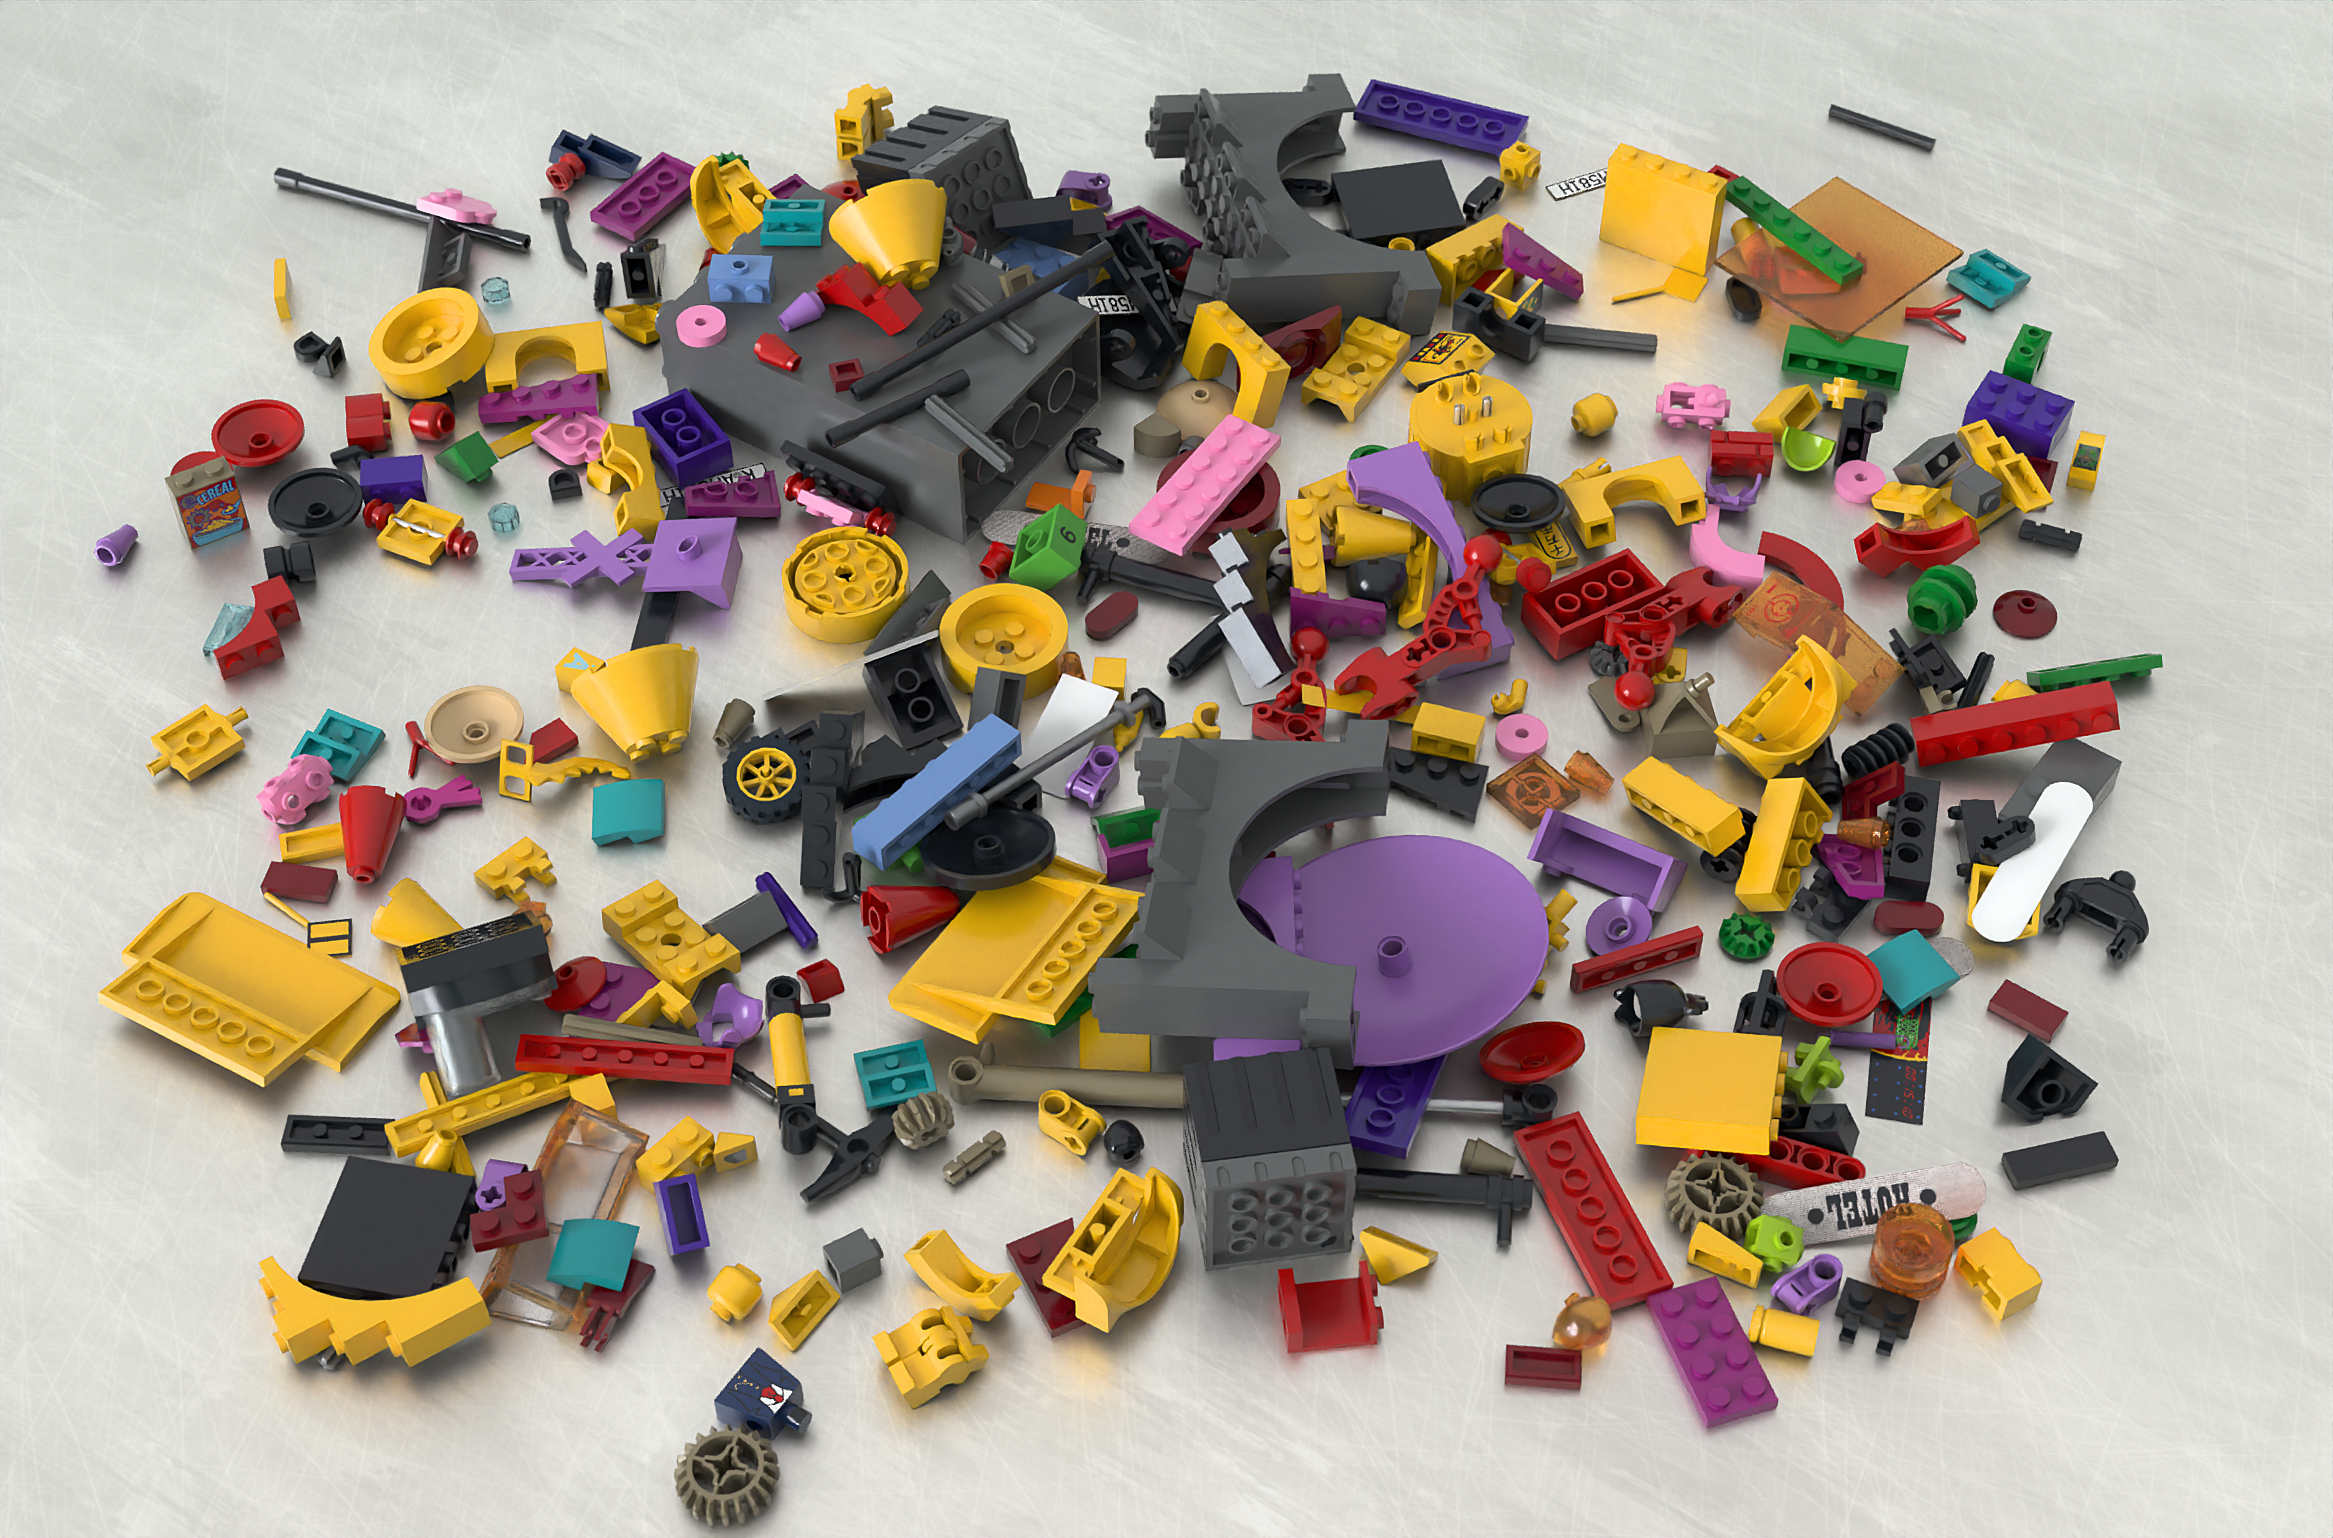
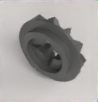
M1596 641L1594 648L1591 649L1590 661L1599 673L1609 677H1620L1628 671L1629 661L1620 652V645L1609 646L1602 641ZM1614 652L1620 653L1619 658H1617V662H1613Z

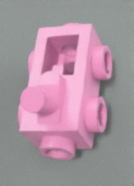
M1674 382L1670 385H1665L1663 395H1657L1656 413H1662L1661 422H1668V426L1672 428H1683L1686 426V423L1698 424V428L1702 430H1714L1716 425L1722 426L1724 418H1729L1731 401L1726 399V389L1718 388L1716 385L1705 384L1700 387H1691L1686 383ZM1674 405H1679L1682 407V409L1671 407Z
M303 754L293 758L288 763V768L280 776L273 777L264 785V790L256 796L263 806L261 808L263 815L272 823L288 825L289 823L296 824L301 821L307 814L305 808L312 802L318 803L330 794L328 787L335 782L330 775L333 771L330 763L321 756Z

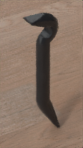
M559 197L540 198L541 208L555 210L553 220L563 255L579 269L587 272L586 263L573 249L564 217L569 213V203Z

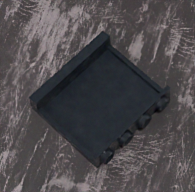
M1442 159L1331 173V199L1333 203L1338 202L1350 238L1388 248L1389 243L1393 239L1402 237L1414 243L1415 251L1426 252V248L1466 229L1465 219Z
M348 1156L297 1277L298 1282L320 1293L323 1290L382 1300L412 1297L445 1287L449 1275H454L456 1272L458 1252L461 1244H466L468 1241L470 1215L476 1214L480 1210L475 1200V1194L478 1189L474 1176Z

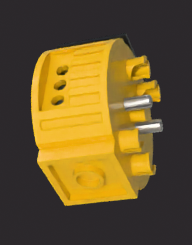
M1474 369L1418 384L1417 395L1410 407L1408 443L1418 441L1422 451L1428 453L1433 475L1440 477L1447 483L1445 499L1451 501L1461 500L1466 508L1471 506V496L1474 490L1483 482L1506 474H1526L1529 462L1533 414L1529 402L1515 387L1494 377L1480 376L1475 373Z

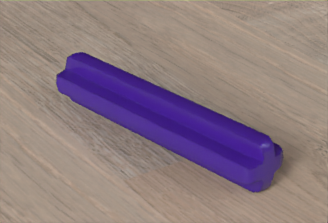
M769 872L758 875L755 878L757 889L760 892L770 891L788 925L787 928L802 948L809 949L812 946H816L819 942L817 932L773 875Z

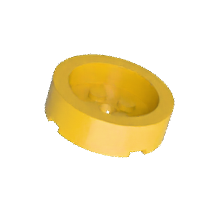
M436 288L413 295L390 310L374 329L369 341L368 351L372 363L393 393L407 399H427L448 392L447 387L461 379L465 383L474 376L484 365L491 353L494 334L488 320L470 294L456 288Z
M853 526L835 527L812 534L796 545V551L789 559H785L782 567L781 576L785 608L790 620L806 635L824 642L851 644L874 639L911 593L908 562L903 550L886 535L879 537L868 533V528ZM842 574L851 575V577H849V581H846L845 578H840L839 576Z
M999 583L976 588L956 599L946 610L940 623V649L944 673L949 681L966 695L974 692L978 666L1027 675L1023 701L1048 691L1058 682L1057 678L1063 669L1067 668L1069 661V639L1065 613L1053 598L1033 587L1012 583ZM1001 646L1004 649L1012 650L1009 654H1002L998 651L1001 650Z

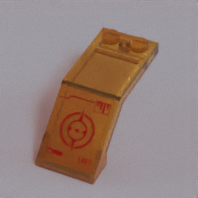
M1774 571L1731 615L1753 638L1758 635L1792 655L1799 649L1795 642L1802 634L1824 648L1858 683L1844 704L1859 718L1906 670L1834 602L1777 571Z

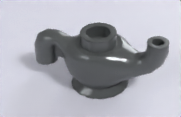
M946 216L939 264L951 266L960 263L964 259V242L961 234L954 228L952 218Z

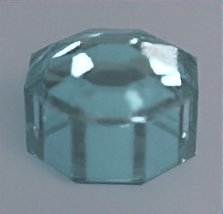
M488 278L481 284L483 300L489 304H501L511 297L508 281L503 278Z
M504 502L494 505L488 512L489 522L495 531L502 533L512 531L520 523L519 513L515 505Z

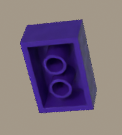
M1989 370L1966 405L1962 427L1986 419L1998 438L2005 436L2015 453H2023L2026 457L2029 455L2048 460L2069 427L2075 401L2002 373Z
M686 388L632 411L634 425L645 428L647 441L651 443V456L680 490L734 467L731 440Z

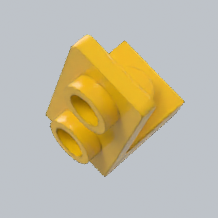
M662 980L654 988L649 989L628 1011L623 1012L615 1022L648 1028L652 1022L664 1014L672 1023L675 1024L679 1021L689 1030L699 1020L691 1002L666 981Z

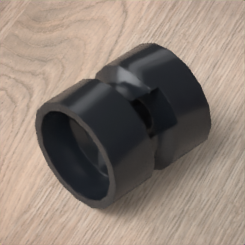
M309 541L292 543L288 549H285L282 545L263 548L268 580L282 575L287 585H290L293 579L297 583L316 580L315 565Z

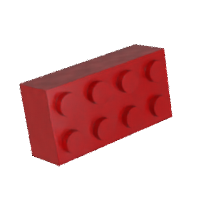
M1627 548L1550 582L1540 592H1527L1523 594L1520 621L1557 661L1595 644L1596 641H1602L1605 615L1607 613L1640 610L1643 606L1662 597L1665 593V586Z

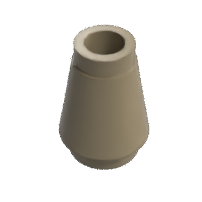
M737 698L733 699L731 703H727L713 740L719 746L729 748L754 722V708L744 700Z
M1468 1138L1461 1157L1460 1166L1468 1168L1467 1172L1486 1175L1489 1173H1500L1502 1176L1510 1178L1516 1157L1510 1156L1508 1153L1480 1138H1477V1141Z

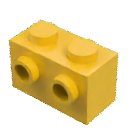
M1422 702L1412 728L1410 751L1475 763L1484 740L1486 717Z
M687 1115L636 1160L641 1187L656 1197L653 1182L695 1173V1178L699 1177L714 1163V1135Z

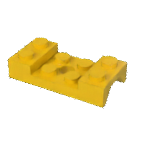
M1358 316L1345 331L1344 342L1322 369L1315 368L1302 384L1301 403L1307 405L1316 397L1338 405L1348 422L1354 424L1410 353L1411 335ZM1351 372H1360L1355 375L1350 374Z
M658 879L601 909L603 930L660 981H666L689 1001L692 999L700 981L724 967L734 974L741 972L740 951L720 933L712 937L678 907V897ZM676 943V944H679V945L676 946V947H674V946L666 945V944Z

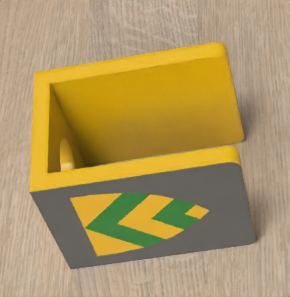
M1508 267L1484 293L1494 296L1495 311L1502 308L1507 314V319L1505 320L1509 321L1519 308L1534 314L1540 310L1544 280L1539 278L1516 303L1508 299L1513 291L1514 269Z

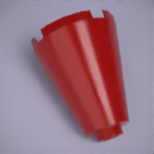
M353 786L348 788L346 795L341 793L339 796L338 804L346 870L348 875L359 883H371L373 880L381 877L407 812V800L401 794L395 792V797L385 794L386 788L380 786Z
M872 885L866 887L868 891L862 892L860 900L863 927L870 926L873 935L867 937L873 949L880 954L890 952L946 924L956 917V913L960 909L957 894L952 892L947 886Z

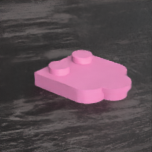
M447 188L445 192L441 193L431 192L429 196L418 198L417 202L418 210L463 223L491 224L493 223V218L497 215V211L492 208L491 204L464 196L461 190Z
M587 411L576 412L575 417L562 418L561 413H559L533 431L531 435L534 443L563 463L578 465L583 462L590 463L602 457L600 441L609 423L599 416H588Z

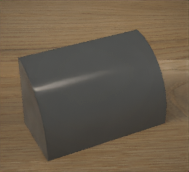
M978 666L967 731H970L975 723L982 721L991 713L1017 730L1027 675Z
M767 890L751 896L702 924V927L712 937L720 933L741 954L788 927L770 891Z

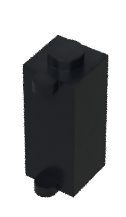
M1960 800L1959 806H1952L1947 810L1948 817L1955 820L1961 864L1957 865L1956 871L1958 876L1964 878V883L1970 884L1973 864L1984 865L1976 858L1975 840L1981 833L1998 825L1994 800ZM2000 864L1991 865V866H1993V867H1999Z

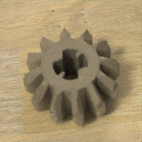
M930 1091L927 1094L920 1092L914 1098L909 1097V1101L900 1104L898 1110L893 1113L894 1132L904 1146H910L911 1149H917L920 1146L926 1148L930 1143H938L939 1138L949 1134L948 1130L955 1125L953 1109L948 1100H945L943 1094H937L936 1091Z

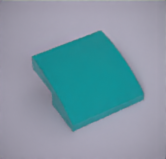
M766 199L763 208V225L760 233L761 246H821L826 200Z
M1984 249L1970 254L1966 265L1950 270L1946 281L1990 309H1993L2016 295L2030 282L2032 277L1988 249Z
M327 709L314 732L306 730L290 758L293 759L303 754L321 756L333 768L330 775L347 782L374 755L386 734L382 729Z
M662 779L625 780L593 788L592 840L598 846L625 837H629L636 844L664 834L665 783Z
M1917 929L1892 939L1867 955L1880 972L1883 982L1882 992L1903 1015L1929 996L1934 1000L1961 980L1960 976Z
M923 1039L853 1054L867 1110L905 1103L909 1101V1097L914 1098L920 1092L927 1094L930 1091H936L938 1094Z
M603 1219L564 1220L546 1281L581 1291L584 1282L621 1292L640 1227Z

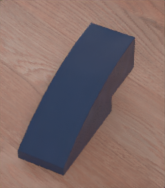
M563 129L552 145L548 162L553 164L559 163V159L564 154L573 153L583 162L586 168V175L604 178H631L642 157L596 135L590 134L586 140Z

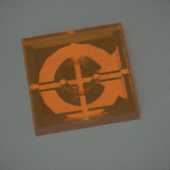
M1536 752L1487 783L1486 792L1531 831L1541 824L1547 807L1561 811L1578 800L1581 790Z

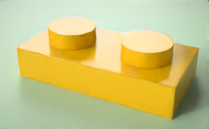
M1894 481L1883 485L1882 489L1871 499L1874 509L1926 516L1942 500L1940 489L1929 488L1923 485L1901 484Z

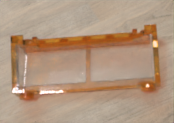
M573 1098L569 1101L551 1127L532 1169H540L543 1176L550 1236L497 1248L478 1291L485 1302L489 1316L564 1332L571 1321L578 1323L586 1308V1302L582 1300L584 1292L546 1281L564 1220L603 1219L612 1221L628 1180L633 1171L637 1169L636 1160L648 1151L645 1148L650 1135Z

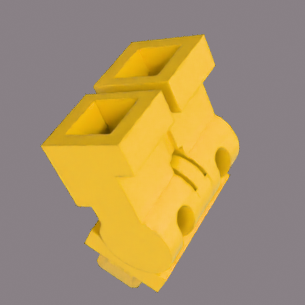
M867 83L861 85V88L852 89L848 92V103L845 109L837 108L834 120L835 133L838 135L836 138L838 159L851 161L850 158L857 154L862 155L865 153L864 150L871 146V142L874 139L876 141L884 139L883 130L894 126V117L888 108L882 110V107L893 103L892 93L886 86L873 89Z
M941 1306L939 1311L934 1308L922 1310L914 1315L910 1322L894 1331L887 1333L884 1330L872 1337L882 1358L889 1367L888 1369L899 1390L913 1410L941 1393L939 1389L946 1384L953 1382L954 1384L964 1383L971 1371L982 1369L989 1359V1353L984 1345H972L969 1340L973 1334V1324L969 1317L956 1316L951 1306Z

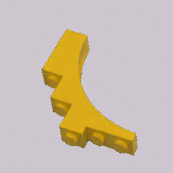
M273 1256L258 1262L264 1275L263 1278L258 1280L268 1300L273 1297L277 1300L272 1303L277 1313L272 1317L278 1331L273 1333L272 1336L281 1353L284 1354L289 1351L296 1364L333 1345L338 1356L345 1353L353 1366L389 1347L394 1357L402 1355L410 1368L492 1324L485 1302L468 1276L445 1287L412 1297L363 1301L333 1297L306 1287L287 1274Z

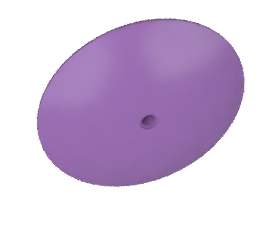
M1386 836L1349 844L1317 857L1298 868L1301 871L1302 889L1296 890V893H1301L1303 914H1297V918H1302L1304 925V938L1298 939V943H1304L1305 957L1319 962L1356 966L1357 968L1353 1001L1354 1011H1360V1022L1354 1066L1380 1067L1415 1063L1464 1047L1489 1033L1505 1021L1524 1002L1541 975L1549 947V927L1542 901L1533 885L1517 868L1497 854L1465 841L1439 836Z

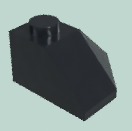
M2028 1034L2007 1062L2001 1102L2028 1122L2043 1120L2044 1116L2061 1113L2062 1115L2077 1113L2098 1083L2031 1034Z

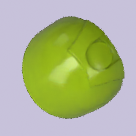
M1787 426L1782 437L1781 450L1784 459L1791 467L1800 471H1811L1822 467L1831 459L1837 441Z

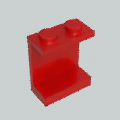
M1367 1260L1359 1261L1358 1277L1308 1283L1295 1284L1293 1268L1278 1269L1277 1293L1287 1354L1377 1344L1378 1329H1384L1382 1307H1375L1373 1297H1378L1377 1279L1375 1274L1369 1275Z

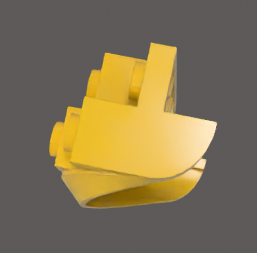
M712 154L704 159L691 175L692 206L696 211L704 236L720 254H727L733 242L740 234H749L763 221V208L766 199H776L739 159L719 168L718 159Z
M1803 634L1795 642L1799 649L1728 727L1720 724L1714 731L1718 736L1717 744L1722 749L1738 757L1753 774L1766 781L1779 775L1784 769L1785 764L1793 762L1800 766L1803 761L1813 755L1814 750L1834 732L1837 724L1842 720L1843 716L1840 714L1842 703L1850 697L1852 690L1858 685L1824 648ZM1812 678V689L1810 691L1805 683ZM1755 737H1757L1760 741H1753V740H1754Z
M1153 1166L1146 1173L1145 1179L1119 1168L1043 1275V1285L1074 1300L1077 1318L1109 1333L1121 1315L1128 1313L1130 1310L1151 1299L1161 1288L1171 1271L1179 1246L1181 1227L1184 1224V1197L1178 1185L1170 1177ZM1138 1212V1215L1133 1225V1217Z

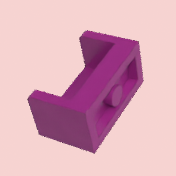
M1097 835L1098 862L1103 874L1107 875L1108 884L1152 874L1154 868L1148 867L1147 858L1149 846L1155 845L1153 838L1109 848L1105 835Z

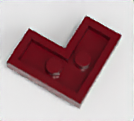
M1897 761L1892 762L1844 786V794L1842 796V835L1870 836L1877 832V806L1905 793V768Z
M540 1169L504 1177L506 1207L470 1215L472 1244L476 1253L550 1236L544 1180Z

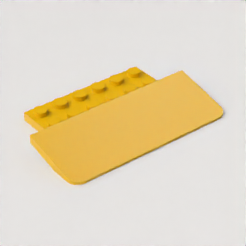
M1055 855L1051 864L1044 871L1023 883L1002 889L978 891L888 994L889 1004L898 1012L975 1044H978L1002 1014L1043 1024L1056 1025L1087 987L1089 973L1095 972L1098 957L1110 958L1132 931L1134 922L1140 921L1138 917L1139 896L1144 897L1145 893L1108 886L1106 874Z
M200 892L183 894L164 908L122 951L123 963L131 966V968L98 992L99 1003L264 1088L303 1055L341 1072L400 1005V993L396 988L327 954L309 949L307 944Z

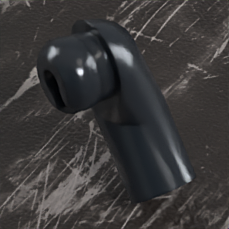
M357 444L331 452L330 454L335 467L351 462L359 467V470L361 468V460L375 459L370 451Z
M1138 688L1137 692L1132 693L1131 701L1141 695L1150 696L1151 704L1147 707L1150 714V725L1154 729L1164 728L1166 726L1164 701L1149 688Z

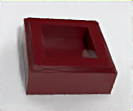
M859 358L828 364L836 393L849 390L850 384L865 376Z

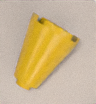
M1345 505L1333 506L1330 527H1333V535L1330 537V545L1334 546L1335 559H1331L1334 567L1349 566L1367 559L1368 561H1373L1379 558L1409 553L1410 547H1415L1416 528H1411L1409 521Z
M406 877L399 881L387 894L392 897L387 907L380 904L373 918L370 931L378 940L399 947H406L460 931L464 928L421 885Z

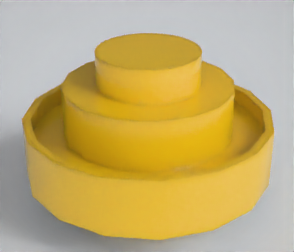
M1834 377L1833 384L1823 383L1821 393L1828 394L1827 400L1833 401V408L1843 409L1845 397L1864 399L1867 390L1857 389L1858 381Z

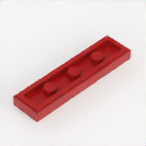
M1699 925L1574 963L1572 964L1570 987L1574 994H1579L1698 957L1701 952L1704 934Z

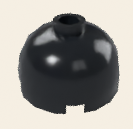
M1379 558V564L1368 565L1367 559L1354 563L1346 569V589L1349 597L1385 603L1386 614L1404 602L1409 585V575L1404 564L1396 560Z

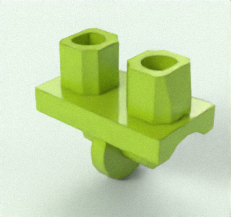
M1820 1036L1815 1045L1800 1042L1794 1055L1796 1065L1800 1066V1068L1788 1066L1787 1073H1782L1785 1074V1090L1796 1093L1798 1104H1810L1819 1089L1824 1091L1827 1087L1838 1088L1844 1081V1074L1840 1069L1841 1062L1835 1059L1829 1051V1045L1831 1044L1829 1037Z

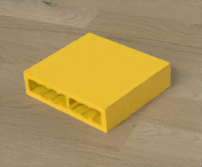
M1620 143L1608 159L1599 240L1704 277L1716 261L1728 179L1678 163L1657 154L1649 153L1634 146Z
M1653 1027L1636 1113V1144L1769 1156L1771 1141H1778L1779 1119L1774 1118H1781L1782 1096L1777 1095H1784L1785 1074L1782 1073H1787L1789 1052L1782 1051V1037Z

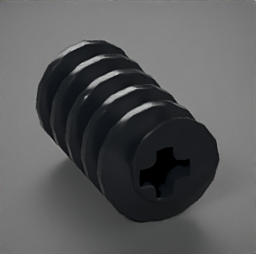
M1891 723L1886 728L1880 729L1875 734H1871L1866 739L1860 740L1855 745L1846 748L1841 756L1842 764L1849 778L1854 782L1892 762L1907 763L1909 754L1915 750V743L1906 728L1898 723Z
M1738 807L1743 815L1741 821L1746 834L1716 857L1705 850L1701 853V867L1706 874L1720 881L1735 880L1739 876V871L1743 868L1744 855L1748 850L1753 834V825L1757 820V816L1745 808Z

